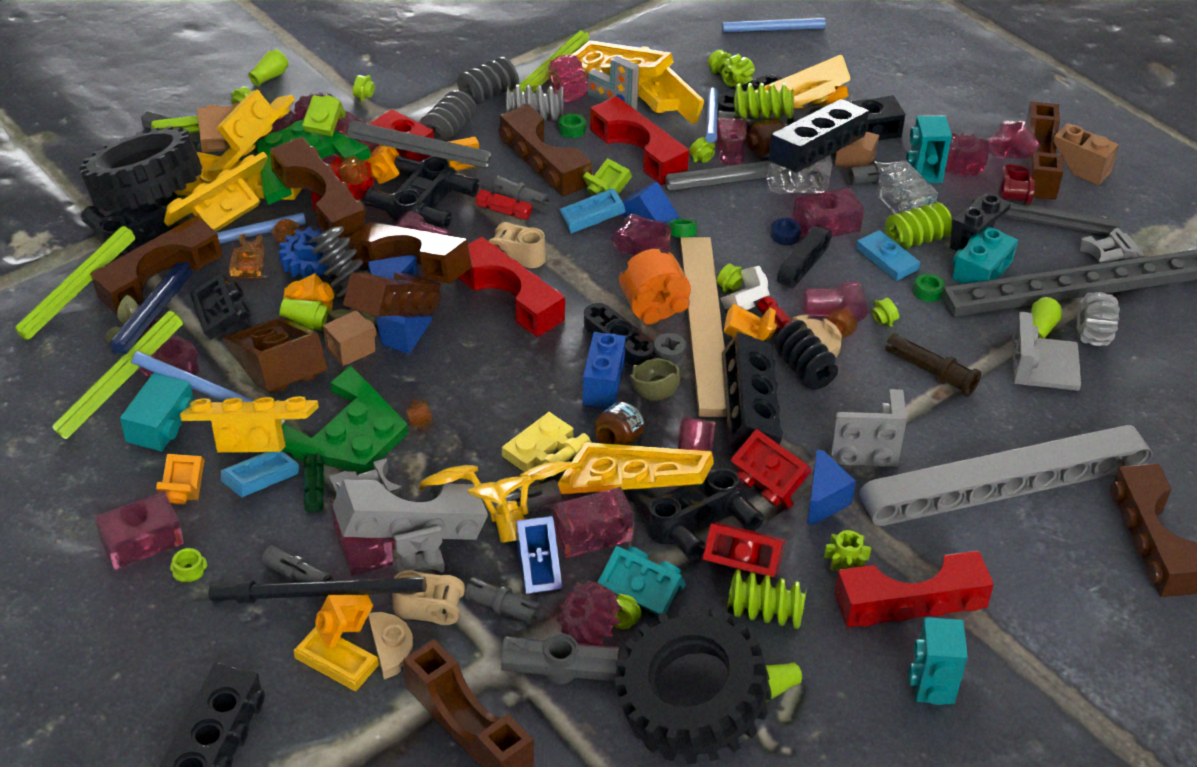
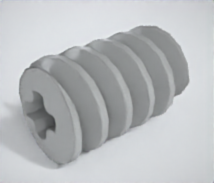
M519 84L515 85L513 92H510L508 86L506 113L530 105L544 118V121H546L550 113L553 122H556L560 114L563 116L564 87L560 86L558 93L555 94L553 87L549 86L545 94L541 85H538L535 93H532L530 85L526 86L524 93L521 92Z

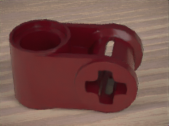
M1004 165L998 191L999 197L1004 200L1023 201L1025 205H1030L1035 189V180L1032 178L1030 170L1020 165Z

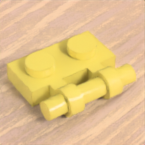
M548 412L502 446V457L525 472L545 463L573 460L584 442L591 443V440L585 433H582L577 438H573V427Z

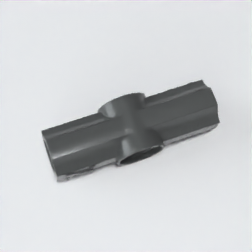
M563 633L554 634L546 640L505 636L502 647L501 671L545 675L547 680L555 684H566L574 678L615 681L618 673L616 665L619 658V647L577 643L570 635Z

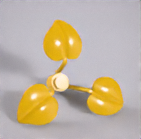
M578 462L545 463L521 473L520 477H509L497 482L483 484L480 483L474 473L478 471V466H455L423 479L418 487L421 492L427 485H440L458 479L472 481L474 487L467 489L468 494L482 498L490 512L492 522H496L500 541L511 542L516 540V521L524 520V515L529 514L527 508L529 485L537 479L550 477L569 468L582 471V466ZM521 487L520 506H518L517 501L507 502L506 497L512 491ZM492 502H495V503L498 504V505H496V509L494 508Z

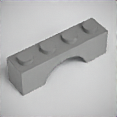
M343 479L332 505L343 537L393 538V535L438 526L442 530V539L476 540L488 516L482 498L469 495L467 489L474 487V484L445 483L434 500L412 502L393 495L377 480Z

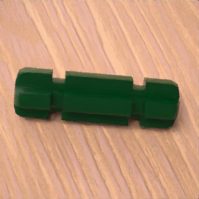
M319 453L314 455L307 454L304 458L305 510L308 513L314 511L319 513L324 508L323 456Z

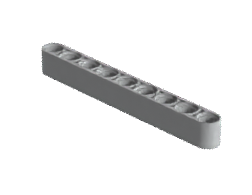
M1124 425L874 479L863 485L859 491V498L872 522L878 526H885L1115 475L1119 467L1147 464L1151 460L1153 452L1134 426Z

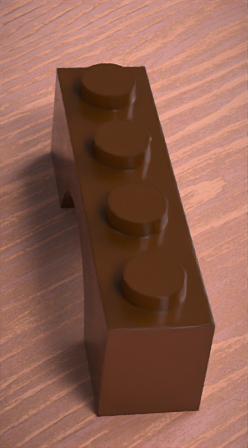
M1031 101L1024 127L1026 168L1030 170L1031 176L1035 180L1033 197L1056 200L1063 176L1062 154H1056L1057 147L1053 142L1060 124L1059 104Z
M530 105L500 115L499 136L501 141L515 151L516 155L522 158L535 173H538L551 188H554L564 197L588 187L583 179V175L586 172L592 175V162L576 147L557 148L545 144L544 118Z
M299 137L270 149L272 172L286 189H308L322 197L316 203L317 226L322 232L332 227L343 226L344 231L340 234L339 238L349 237L364 226L366 210L363 203L352 196L346 183L340 182L335 176L332 167L329 164H325L319 157L314 146H310L303 137Z
M195 216L90 275L97 297L117 315L118 307L126 295H130L137 304L144 301V286L155 274L173 268L178 262L184 264L185 261L191 264L190 269L197 271L223 255L217 233L198 216Z
M369 222L349 236L351 240L349 248L357 250L352 260L362 259V267L368 268L369 261L413 255L417 257V264L422 265L425 279L448 284L472 268L468 242L464 238Z
M351 273L343 305L376 317L433 314L441 299L439 292L441 283L427 280L411 273H394L393 279L368 273Z
M1160 464L1119 467L1115 480L1111 483L1110 493L1112 500L1117 502L1122 512L1124 526L1127 529L1129 528L1134 538L1137 554L1142 556L1145 562L1150 582L1155 584L1160 597L1197 594V542L1185 540L1172 534L1157 518V515L1164 511L1172 489Z
M435 639L403 659L405 687L481 767H534V739L509 714L500 718L483 707L468 687L458 662Z

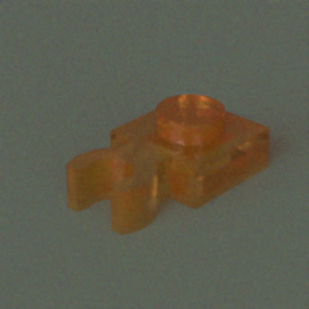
M242 234L239 237L240 248H233L229 265L230 277L262 278L265 263L262 235L258 234L255 241L247 242L246 235Z

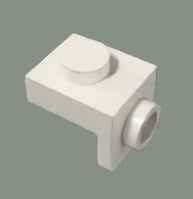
M760 266L741 270L746 288L721 297L724 310L730 309L733 304L748 310L755 307L754 301L770 295L767 288V277L762 272Z

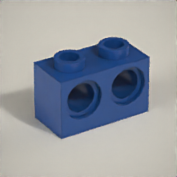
M593 332L583 375L582 405L609 408L614 403H617L625 365L626 336Z

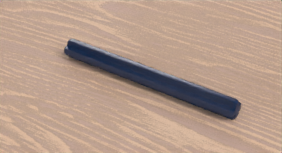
M186 261L184 264L176 263L113 337L110 345L114 348L112 352L115 355L119 353L126 355L189 279L193 273L189 268L190 263Z

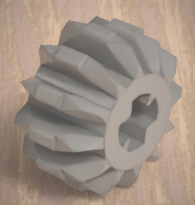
M1103 292L1087 293L1081 299L1076 318V331L1078 332L1077 337L1079 341L1091 346H1108L1114 340L1115 332L1118 330V321L1120 320V308L1116 297Z

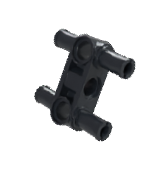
M399 155L394 165L400 174L409 177L406 182L393 194L369 188L364 201H366L365 205L368 207L386 211L391 218L396 219V224L399 227L413 229L420 225L428 224L446 231L451 225L452 213L435 207L452 190L471 197L476 196L480 181L477 178L458 174L453 167L449 166V162L446 159L430 157L419 162Z
M172 192V196L168 198L162 197L155 200L156 203L150 205L148 203L141 204L136 209L127 207L108 216L101 213L95 206L86 207L81 214L82 221L94 230L95 237L102 244L122 226L127 227L133 232L135 240L118 256L126 255L191 219L185 216L170 226L165 224L166 208L172 201L178 198L175 192Z
M711 467L703 484L683 485L660 497H656L648 488L628 489L627 498L642 511L643 521L650 527L651 538L660 544H675L689 560L698 559L705 551V542L694 533L710 526L712 523L729 516H734L745 529L755 531L764 521V514L747 501L746 492L739 486V476L737 473L728 469L714 470Z

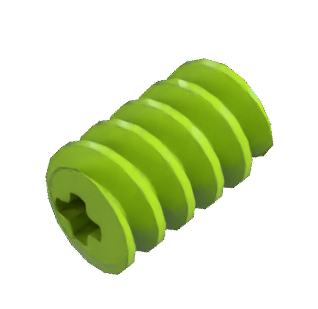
M783 82L780 91H777L775 83H771L769 91H766L764 84L760 83L758 91H754L752 83H749L747 90L743 91L741 83H738L734 97L735 116L737 118L740 112L742 119H747L751 111L752 117L758 119L762 111L765 119H769L772 112H774L777 119H780L785 111L787 118L791 119L794 114L793 87L792 90H788L786 82Z
M935 202L920 208L903 211L899 214L889 215L885 222V233L906 250L910 249L912 245L915 247L920 246L922 242L927 244L931 243L932 240L938 241L943 237H951L953 219L948 209L942 203Z
M736 569L731 583L727 611L730 606H733L734 615L739 618L745 608H747L749 619L753 621L759 612L762 611L764 623H770L774 614H777L779 626H784L788 618L792 617L794 629H799L807 589L804 593H801L800 582L795 581L790 590H786L784 578H780L776 586L772 587L769 575H765L761 584H757L756 575L753 572L750 573L744 582L742 581L741 571Z

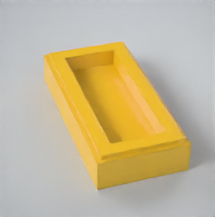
M316 627L293 650L295 659L355 692L379 666L377 656L341 637L335 648H326Z

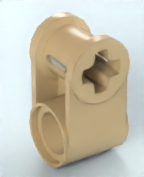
M503 222L495 229L494 238L489 240L491 244L496 245L501 251L504 250L505 254L517 260L523 267L538 268L546 262L545 235L538 228H528Z
M413 570L399 572L394 577H425L427 581L426 592L392 593L393 611L399 618L434 622L440 625H451L458 621L460 615L458 602L465 592V585L460 579L451 575L419 573ZM446 586L449 587L448 592H445Z

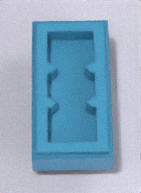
M614 188L559 209L561 217L571 234L626 212L624 204Z
M880 230L857 240L856 249L896 281L918 271L920 268L919 260Z
M283 451L265 452L221 470L220 481L242 498L299 473V464Z

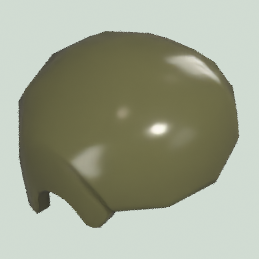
M662 358L646 360L640 365H634L633 372L629 375L635 392L641 398L653 402L663 401L671 397L677 390L681 378L679 366Z

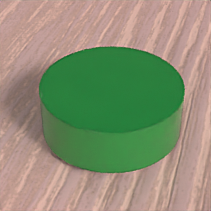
M575 113L565 114L558 120V131L567 138L580 137L586 132V119Z
M672 219L667 223V234L673 237L697 235V222L691 219Z
M934 274L919 275L914 280L913 294L922 301L936 302L942 298L945 282Z

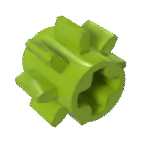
M737 54L723 62L725 68L722 70V78L728 86L737 87L738 83L743 85L753 80L751 76L755 73V67L749 58H741V55Z
M851 530L842 531L838 535L831 534L830 544L826 545L824 558L832 559L830 569H835L838 572L840 569L865 566L871 553V547L863 546L865 536Z

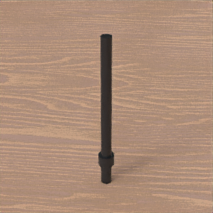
M425 577L256 584L255 581H238L236 585L210 586L208 595L211 601L236 600L240 604L255 603L257 599L417 593L426 592L427 581Z

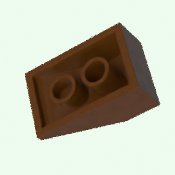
M281 316L222 337L224 344L253 383L270 393L281 392L288 388V384L298 380L300 382L313 380L318 377L317 373L328 370L319 334Z

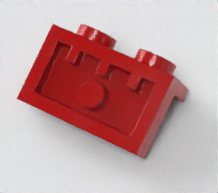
M758 429L751 434L730 460L737 470L736 473L739 476V480L749 488L756 485L763 490L760 494L775 507L781 503L787 509L794 505L790 497L812 471L809 465Z

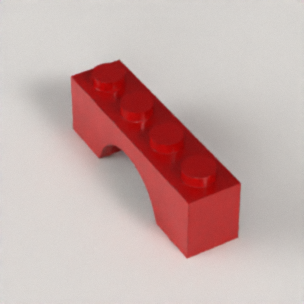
M615 96L590 108V131L607 144L628 143L643 149V172L661 186L665 184V176L667 174L688 171L689 149L619 97Z
M483 237L468 244L472 268L458 277L459 280L474 291L493 288L513 294L516 297V322L535 337L541 336L565 321V296L560 291L549 286L539 276L531 273L517 260L509 257L496 245L491 244Z
M972 551L944 555L939 573L933 578L920 583L896 581L884 575L874 565L838 570L834 594L846 627L871 626L875 623L896 620L906 621L917 617L942 616L946 613L977 611L981 608H988L994 583L980 552Z

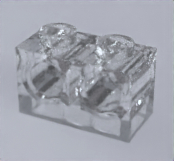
M831 156L825 157L798 173L789 170L790 172L784 175L779 173L788 169L769 161L767 180L770 192L783 195L790 192L805 193L807 195L828 194L832 169ZM813 171H818V173L815 175H808Z
M906 160L881 167L876 195L894 214L937 202L938 192Z

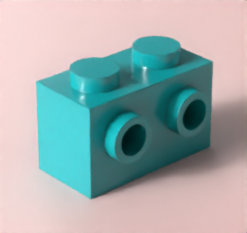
M946 115L917 116L915 127L910 129V144L912 146L911 151L906 152V167L911 169L914 183H943L952 139Z
M989 226L980 234H973L967 246L963 250L959 249L953 257L952 266H954L952 279L961 284L999 279L1013 263L1018 239Z
M153 373L120 417L125 442L163 452L170 440L177 436L179 428L184 422L181 421L180 413L190 407V403L195 400L192 395L190 382Z
M924 618L920 638L915 639L914 662L909 664L908 683L909 686H915L916 702H927L934 705L955 704L968 658L964 620Z

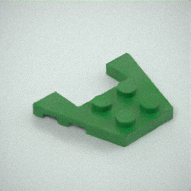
M304 120L296 121L291 126L268 134L266 137L256 141L258 154L264 152L268 156L264 168L260 171L266 203L270 205L292 195L291 188L286 189L272 172L271 148L303 137L310 146L316 148L321 159L335 153L349 168L371 158L369 147L335 130L333 136L307 132L302 126Z
M348 366L330 384L332 393L351 403L312 438L283 424L282 429L286 447L282 451L291 453L294 459L303 461L307 454L314 455L319 453L323 456L325 466L364 473L370 471L374 467L373 462L384 458L409 434L408 424L353 367Z

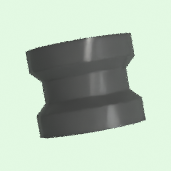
M675 333L659 335L654 341L655 355L653 359L662 358L677 364L679 369L682 370L685 365L686 341L682 336Z

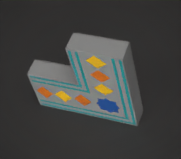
M616 55L611 59L610 76L596 69L591 70L588 73V96L601 102L617 96L637 111L639 65Z

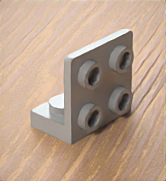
M1019 312L1012 339L1014 384L1080 390L1081 375L1078 343L1038 338V327L1033 326V314Z
M889 389L887 403L881 404L880 413L838 412L836 414L830 457L837 464L898 467L907 422L903 390Z

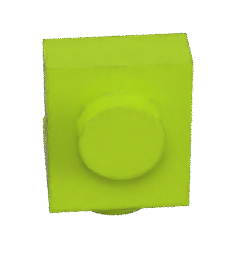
M313 95L302 125L304 130L333 136L338 119H344L346 115L341 101L329 95L324 97Z
M608 158L594 176L588 172L583 175V179L588 186L587 191L592 196L612 188L619 194L632 178L629 169Z

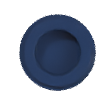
M781 218L772 223L771 238L774 242L781 245H792L800 240L801 226L797 221L790 218Z

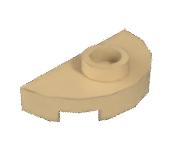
M809 315L793 317L792 321H804L807 328L813 331L814 336H818L821 343L825 344L829 352H832L837 358L841 351L842 334L836 325L825 318L823 321L808 319Z
M373 612L369 613L368 621L383 679L385 680L400 673L403 659L413 653V635L407 623L396 615Z

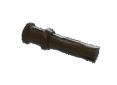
M893 333L886 342L891 344V346L885 345L886 352L892 353L935 375L938 383L942 385L947 383L961 390L962 395L966 397L972 395L980 382V370H971L957 363L958 361L954 357L943 358L899 336L897 333Z

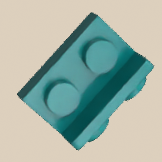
M616 546L596 585L617 597L620 594L629 595L637 601L641 608L656 615L664 612L667 613L678 589L684 590L686 582L680 574L681 570L666 561H661L659 565L647 560L649 556L635 547L629 546L628 550Z

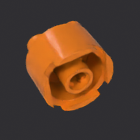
M660 249L643 251L632 257L627 262L628 268L624 274L621 271L619 275V286L633 313L647 325H653L661 319L668 318L675 313H681L690 305L691 285L676 258L670 252L668 254L661 253Z

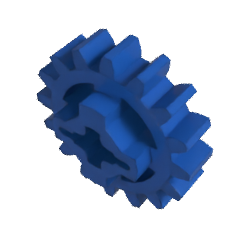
M307 227L306 231L302 232L297 229L295 230L294 237L286 235V242H280V250L278 252L280 264H282L284 272L290 271L292 277L301 274L302 279L314 273L319 277L329 268V264H318L323 253L312 254L311 252L317 243H306L323 233L319 228L317 231H312L311 227Z

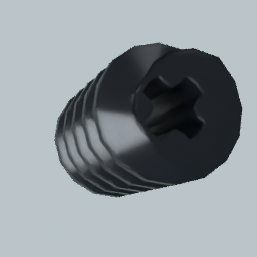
M794 320L781 329L775 340V350L789 364L791 369L796 372L798 377L803 380L805 385L812 390H816L832 382L838 375V367L835 365L836 357L832 352H829L825 344L821 343L818 336H814L813 331L807 328L806 323L802 320Z

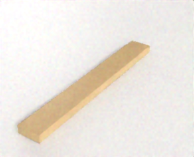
M683 237L680 240L683 272L691 285L690 305L687 308L698 417H726L722 352L725 346L711 237Z

